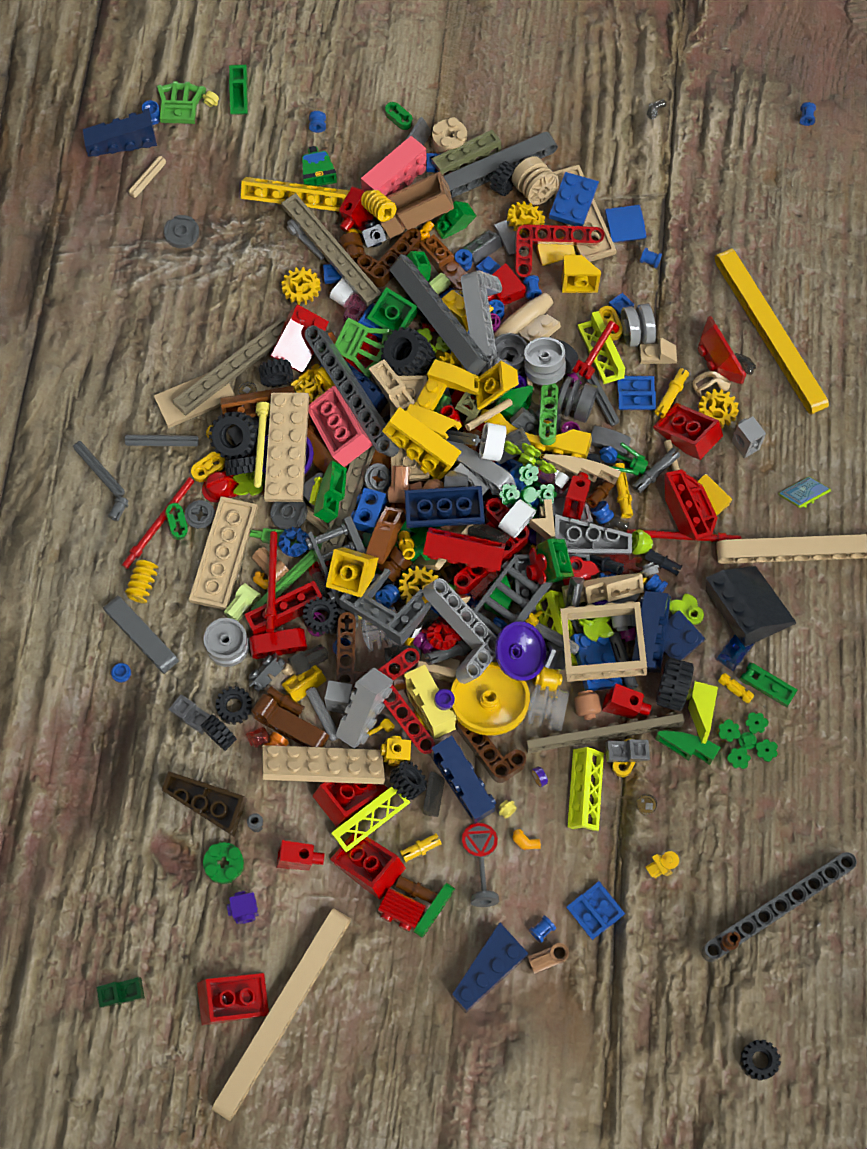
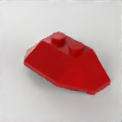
M709 316L698 345L700 356L705 358L710 371L721 374L729 381L738 384L744 383L746 377L744 369L741 367L715 321Z
M683 469L665 473V501L679 532L693 540L711 537L718 517L703 485L687 475Z

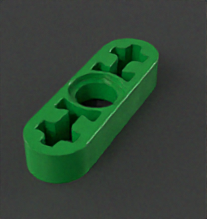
M448 883L443 886L416 926L415 934L421 938L425 936L455 891L453 886Z

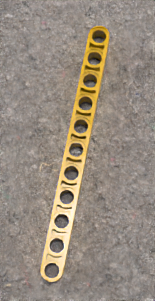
M731 248L715 255L714 259L718 269L806 411L812 415L827 408L829 403L826 395L735 250Z

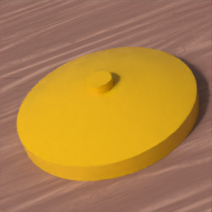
M491 662L478 678L466 684L460 683L456 678L451 687V692L455 697L454 705L451 709L454 711L457 720L465 728L478 734L500 735L507 733L524 720L529 709L530 693L527 683L508 677L501 670L497 662Z

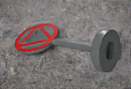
M485 823L471 824L462 834L463 848L468 854L479 857L482 891L476 892L471 896V905L475 907H490L499 903L498 894L494 891H487L484 857L489 856L495 851L498 837L495 830Z

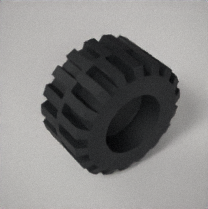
M401 327L399 331L393 330V334H388L387 341L384 340L383 342L384 347L381 348L383 353L381 355L382 360H385L399 376H417V373L422 374L424 372L423 369H427L429 366L427 364L428 361L431 362L432 359L430 357L432 354L431 344L423 335L409 327H406V329ZM412 345L410 355L401 360L403 351Z
M228 412L218 416V419L212 423L214 426L210 427L209 430L212 432V435H209V439L213 441L210 443L211 447L215 446L216 449L214 451L220 453V456L223 458L239 459L247 457L254 452V448H257L258 428L255 426L257 425L256 421H252V417L250 415L247 416L243 412ZM232 424L239 426L243 432L242 443L237 447L231 445L226 437L227 429Z
M671 657L666 661L656 696L657 705L677 711L683 709L694 672L692 663Z

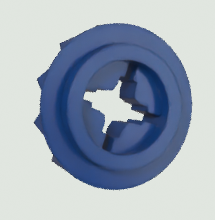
M292 527L287 530L285 529L280 535L278 542L281 551L291 557L300 556L308 549L305 542L307 533L301 528ZM297 536L299 543H294L291 546V542L288 539H294Z

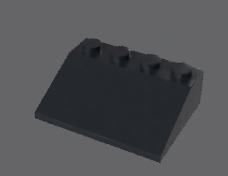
M756 566L722 570L706 577L707 594L744 647L796 624L795 619Z

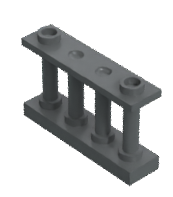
M351 516L342 520L343 524L339 528L317 537L313 536L312 531L306 535V545L309 550H313L326 583L329 572L325 562L332 560L333 551L321 555L317 544L344 534L348 535L350 542L343 547L366 554ZM328 588L330 591L327 593L329 599L336 606L340 605L339 598L344 592Z
M515 558L510 562L506 561L500 569L503 571L479 604L476 607L473 605L471 607V610L497 636L502 629L478 612L484 603L509 620V624L518 621L524 622L551 586L547 582L542 585H536L512 567L516 562ZM507 573L532 591L531 593L534 596L531 600H525L501 582ZM496 588L521 606L522 612L519 616L516 613L515 615L490 597Z

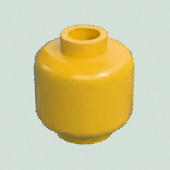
M544 666L541 672L532 678V683L538 690L552 692L558 688V685L562 684L563 677L559 673V669H549Z

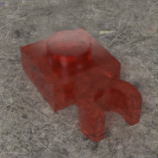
M609 555L611 560L624 564V571L621 575L629 574V570L641 573L640 571L643 569L642 567L635 566V563H642L641 557L629 560V555Z
M490 572L469 593V596L473 600L477 597L481 599L488 592L486 588L497 578L498 574Z
M264 726L246 734L250 745H254L255 748L269 742V736Z

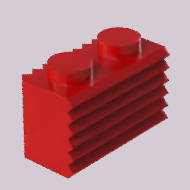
M388 888L378 908V913L381 914L380 918L390 923L394 920L400 923V928L410 932L411 929L414 931L420 922L426 906Z

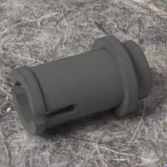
M121 496L115 498V504L108 514L109 518L117 522L124 509L129 506V501Z
M257 813L251 814L247 819L248 827L253 832H260L263 829L262 816Z

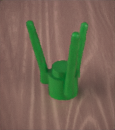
M623 442L620 443L623 448L637 457L630 459L620 454L617 456V458L630 463L629 467L632 469L609 467L636 476L639 473L643 474L648 460H645V456L640 455Z

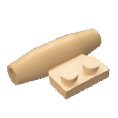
M543 293L525 303L494 332V339L501 334L513 333L521 336L528 344L537 338L550 337L561 327L558 320L548 314L544 315L553 305L550 295Z

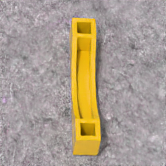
M483 408L480 415L484 414L489 410ZM501 413L485 421V423L506 426V435L518 429L510 424ZM574 429L556 435L554 444L548 446L541 444L539 435L526 433L531 445L535 449H538L540 452H552L553 455H567L587 459L592 442L591 433Z

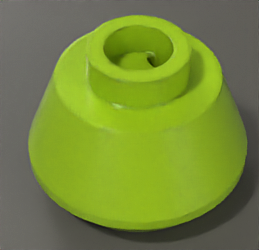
M638 529L632 533V554L647 553L653 546V540L649 534Z

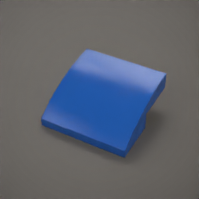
M640 205L605 209L606 223L613 243L647 238Z
M624 376L623 379L617 380L618 409L656 410L654 376Z
M600 881L567 906V909L592 940L626 914Z

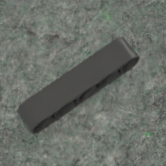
M117 595L103 607L108 616L163 674L179 662L174 653L120 596Z

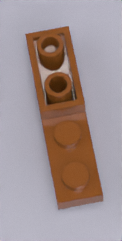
M435 234L421 241L420 246L439 274H445L450 280L451 285L449 287L462 290L461 277L467 273L454 260V255Z
M392 503L390 507L386 506L376 524L366 554L378 557L377 563L379 564L385 562L398 541V532L406 521L405 504Z

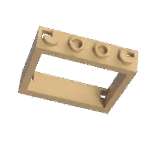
M640 602L606 603L599 606L589 604L584 607L568 606L561 609L567 682L647 675ZM635 614L640 661L572 666L568 620Z

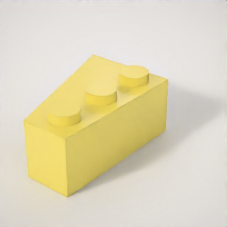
M426 665L405 673L407 698L433 738H439L455 730L457 718L452 709L440 710L434 703L435 695L439 689Z

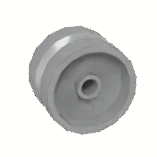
M639 304L636 310L633 306L623 307L621 309V325L626 345L628 347L638 346L640 340L643 344L654 343L656 327L650 304Z
M551 337L537 338L528 343L524 351L527 378L539 385H550L561 380L566 371L565 348L563 344Z
M220 618L213 621L206 628L204 645L210 659L215 664L223 667H232L245 659L249 651V641L243 625L237 620Z

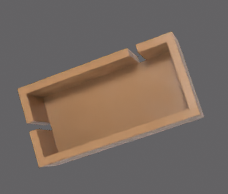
M435 173L387 196L388 199L395 203L397 208L396 214L389 221L380 223L388 236L392 238L403 233L406 228L407 230L415 228L454 209L450 188L442 173Z

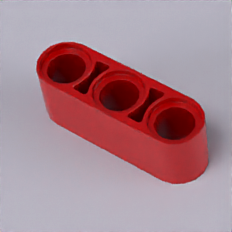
M303 628L259 634L249 638L251 657L253 659L266 658L276 652L277 656L296 653V651L302 652L307 649L305 630Z

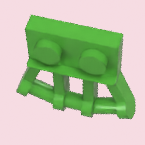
M173 81V83L167 85H157L162 101L160 122L195 124L197 104L203 97V94L206 93V87H199L187 81L185 83ZM178 90H184L183 101L177 100ZM172 91L171 100H166L164 92ZM190 91L196 93L192 101H188Z
M347 318L335 346L343 357L353 361L369 378L372 376L369 368L382 361L381 355L383 353L381 348L384 347L383 342L384 340L387 341L388 334L392 335V330L368 328ZM367 334H382V345L367 338ZM363 342L380 349L377 356L362 350ZM359 353L373 360V362L365 368L356 357Z

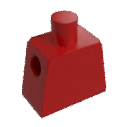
M353 186L339 209V213L344 218L339 227L344 232H349L352 227L357 229L364 226L365 222L374 218L361 204V198L365 191Z
M506 263L492 274L499 278L502 291L501 293L488 296V302L500 300L505 306L525 297L526 287Z
M579 472L577 476H572L565 500L563 517L581 521L591 484L588 474Z
M614 684L605 694L601 711L633 719L639 713L648 716L652 705L643 702V693Z
M282 840L278 848L276 868L310 870L312 864H324L325 853L313 852L314 845ZM300 855H304L306 859L301 858Z

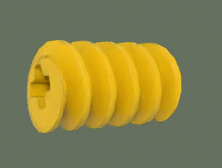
M368 190L362 195V206L380 222L389 221L396 214L397 208L395 203L379 190Z
M137 560L135 563L136 567L133 569L134 574L130 576L131 581L127 584L129 588H126L125 594L135 602L146 604L147 600L143 596H150L146 589L151 590L153 588L148 583L155 582V579L151 576L158 575L153 569H158L159 567L146 560Z

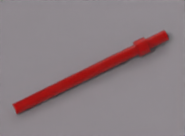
M188 477L138 544L131 548L129 556L122 563L125 569H128L134 560L141 556L144 547L166 520L165 511L167 507L172 503L178 504L195 482L192 478Z
M627 529L626 533L632 534L636 530ZM643 530L651 538L693 540L680 532ZM718 532V534H712L711 537L694 541L718 542L721 540L741 539V536L726 535V533Z
M275 531L270 532L267 608L265 609L266 631L269 633L274 632V620L277 616L275 590L278 533Z

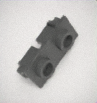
M276 652L268 655L263 660V665L258 670H253L249 675V686L251 687L255 684L253 687L258 692L264 690L272 681L268 674L270 673L276 677L286 664L281 658L277 660Z

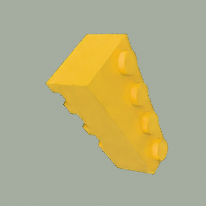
M401 407L396 410L382 430L399 448H404L407 456L411 460L415 459L421 465L420 469L425 474L428 472L433 477L432 480H441L461 453L454 445L443 439L439 434L432 431Z

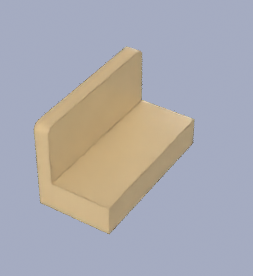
M422 652L417 668L426 665L432 678L451 683L454 682L456 670L460 664L459 660L450 658L428 665L425 659L429 657L425 658Z

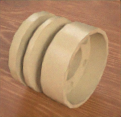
M537 156L523 160L515 168L512 175L513 185L533 205H540L549 200L559 186L557 175Z

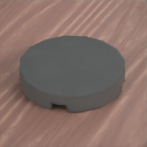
M177 215L171 221H167L164 227V236L167 243L172 247L178 249L187 248L197 242L199 226L192 217Z
M304 500L303 502H274L270 515L276 527L281 530H287L292 527L299 528L306 520L308 510Z

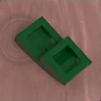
M140 977L96 987L100 1008L145 998L142 978Z

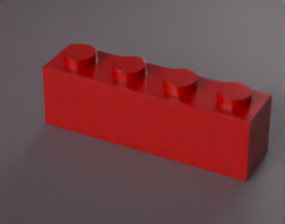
M430 527L427 532L423 555H427L428 558L434 560L441 558L446 559L447 562L452 564L460 562L471 568L478 566L485 568L486 571L496 572V570L500 571L506 543Z
M315 581L275 599L277 616L274 620V629L302 616L305 605L307 603L310 604L311 599L313 601L316 600V597H319V600L322 599L323 596ZM267 604L244 614L253 636L267 633L265 619Z

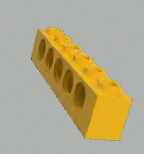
M245 177L241 183V199L281 204V202L296 193L308 208L339 211L350 191Z

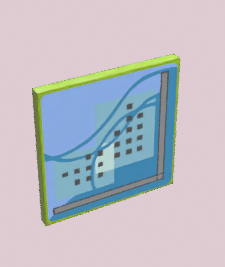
M809 476L778 494L793 505L801 508L803 506L807 507L808 503L813 504L814 500L827 494L831 489Z

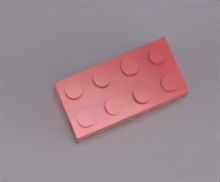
M410 136L361 178L362 190L365 192L368 190H379L387 197L402 190L406 185L409 186L418 175H422L426 170V148L414 137Z
M335 385L309 404L308 412L332 457L343 467L373 446Z

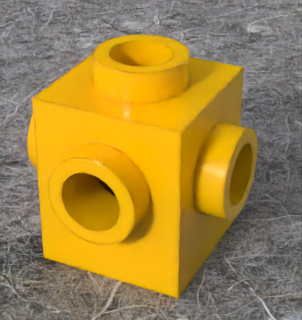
M390 736L384 744H381L380 755L383 756V762H388V765L398 766L404 761H410L411 740H402L400 736Z

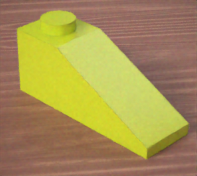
M695 681L693 688H689L687 700H689L688 709L701 743L706 744L711 729L718 687Z

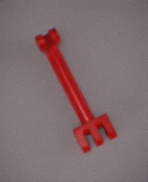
M611 320L608 322L585 362L578 360L573 368L574 373L579 372V375L582 377L585 375L587 380L592 377L595 369L591 367L593 361L612 331L614 333L619 331L620 327Z

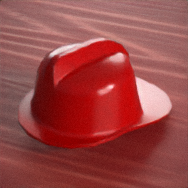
M226 471L215 472L209 475L202 486V493L205 499L217 503L220 501L221 496L226 498L238 496L234 494L235 488L239 485L233 479L235 475L226 476Z

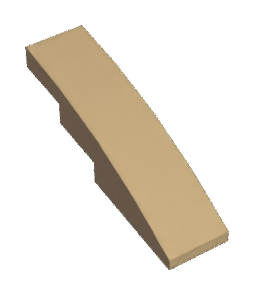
M385 360L369 368L371 375L395 412L399 407L406 411L410 404H415V401L405 390L403 382Z
M545 454L543 457L544 461L554 465L556 470L566 474L570 479L574 475L577 476L579 472H584L589 475L588 479L593 482L596 481L597 477H600L615 484L621 471L584 458Z
M642 574L616 575L584 581L580 603L586 602L591 604L605 599L611 602L644 592ZM569 585L562 586L564 604Z

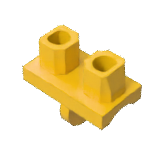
M673 851L665 852L663 855L656 854L652 857L654 862L647 865L646 869L652 878H657L662 874L669 876L673 873L670 869L678 866L679 856Z

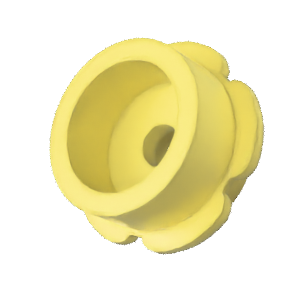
M207 91L206 94H203L204 103L207 106L213 107V105H218L219 97L215 93Z
M505 800L498 807L500 809L499 815H502L505 819L510 817L517 809L514 801L510 802L508 800Z

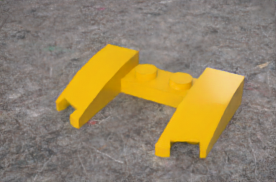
M435 359L427 373L429 379L414 405H409L406 411L442 438L447 439L449 437L446 431L451 427L459 430L462 424L434 412L435 407L447 387L479 396L480 390L475 388V381H480L479 376L462 368Z

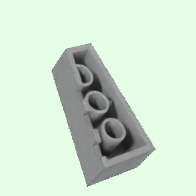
M557 514L553 516L554 539H565L569 554L629 555L632 553V534L597 526Z
M375 668L360 678L354 686L357 689L350 696L352 701L345 709L347 714L341 719L335 736L354 749L359 744L363 745L369 738V734H367L369 729L371 730L377 722V719H375L376 715L385 706L383 704L384 699H387L392 692L390 687L394 680Z

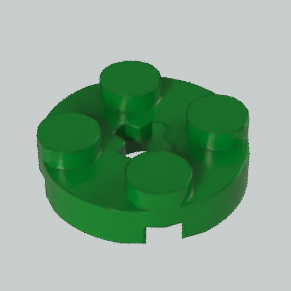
M221 842L209 847V850L204 855L203 868L206 875L213 882L229 884L242 874L244 858L240 849L235 845ZM222 858H226V861L229 862V865H225L224 868H221V865L218 864Z

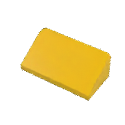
M538 244L536 249L542 266L564 259V255L576 254L573 245Z
M707 474L702 476L698 482L703 485L716 515H718L730 505L732 499Z
M311 662L281 685L288 695L291 696V699L298 702L307 695L306 691L308 689L319 687L326 681V678L322 671Z

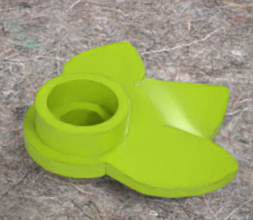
M255 472L233 476V479L239 483L234 490V494L246 495L249 493L251 496L259 494L265 485L266 475L262 472V483L259 488L254 486Z
M684 594L682 600L670 601L669 611L673 615L680 610L693 625L703 621L704 612L698 607L694 596ZM696 612L698 616L692 617L691 613Z
M611 616L578 619L580 625L583 626V633L592 641H597L599 637L608 638L614 634L611 627L607 624Z

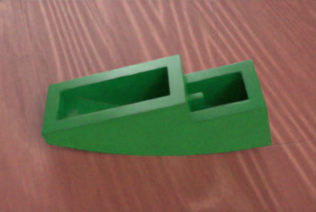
M229 65L230 114H248L247 65Z
M333 460L329 463L320 484L313 514L326 523L338 517L339 502L345 496L347 468Z
M659 731L655 740L688 761L694 755L709 765L721 748L707 740L706 744L701 743L700 737L683 732Z

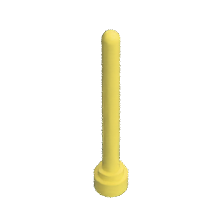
M267 402L256 404V413L259 417L254 486L256 488L261 487L266 419L270 414V404Z

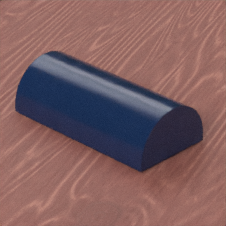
M482 486L404 490L407 528L484 524L485 522Z

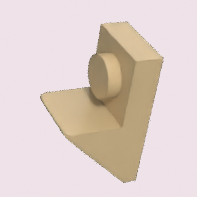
M660 338L658 344H640V364L677 363L676 345Z
M552 499L544 500L543 505L539 507L540 518L530 519L529 526L546 540L555 538Z

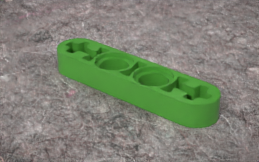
M555 383L543 385L541 388L539 441L547 446L554 444L556 441L558 386ZM548 390H552L551 397H548ZM546 404L554 405L551 409H547L544 406ZM550 418L553 422L547 424L544 420ZM546 430H550L549 437H546Z

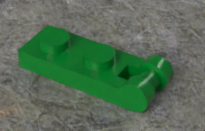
M750 662L746 667L747 671L741 675L739 680L787 708L798 690ZM753 674H756L759 676V678L756 680L752 678Z

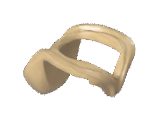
M708 371L697 376L693 380L692 385L697 395L702 397L700 391L708 388L715 382L719 389H723V391L729 390L731 382L717 372ZM706 377H713L711 381L697 388L696 383Z

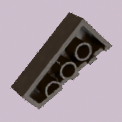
M168 771L162 787L163 792L231 836H235L247 802L245 796Z

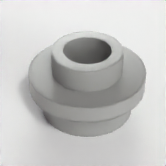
M652 562L642 566L644 570L640 571L647 578L659 573V565H654Z

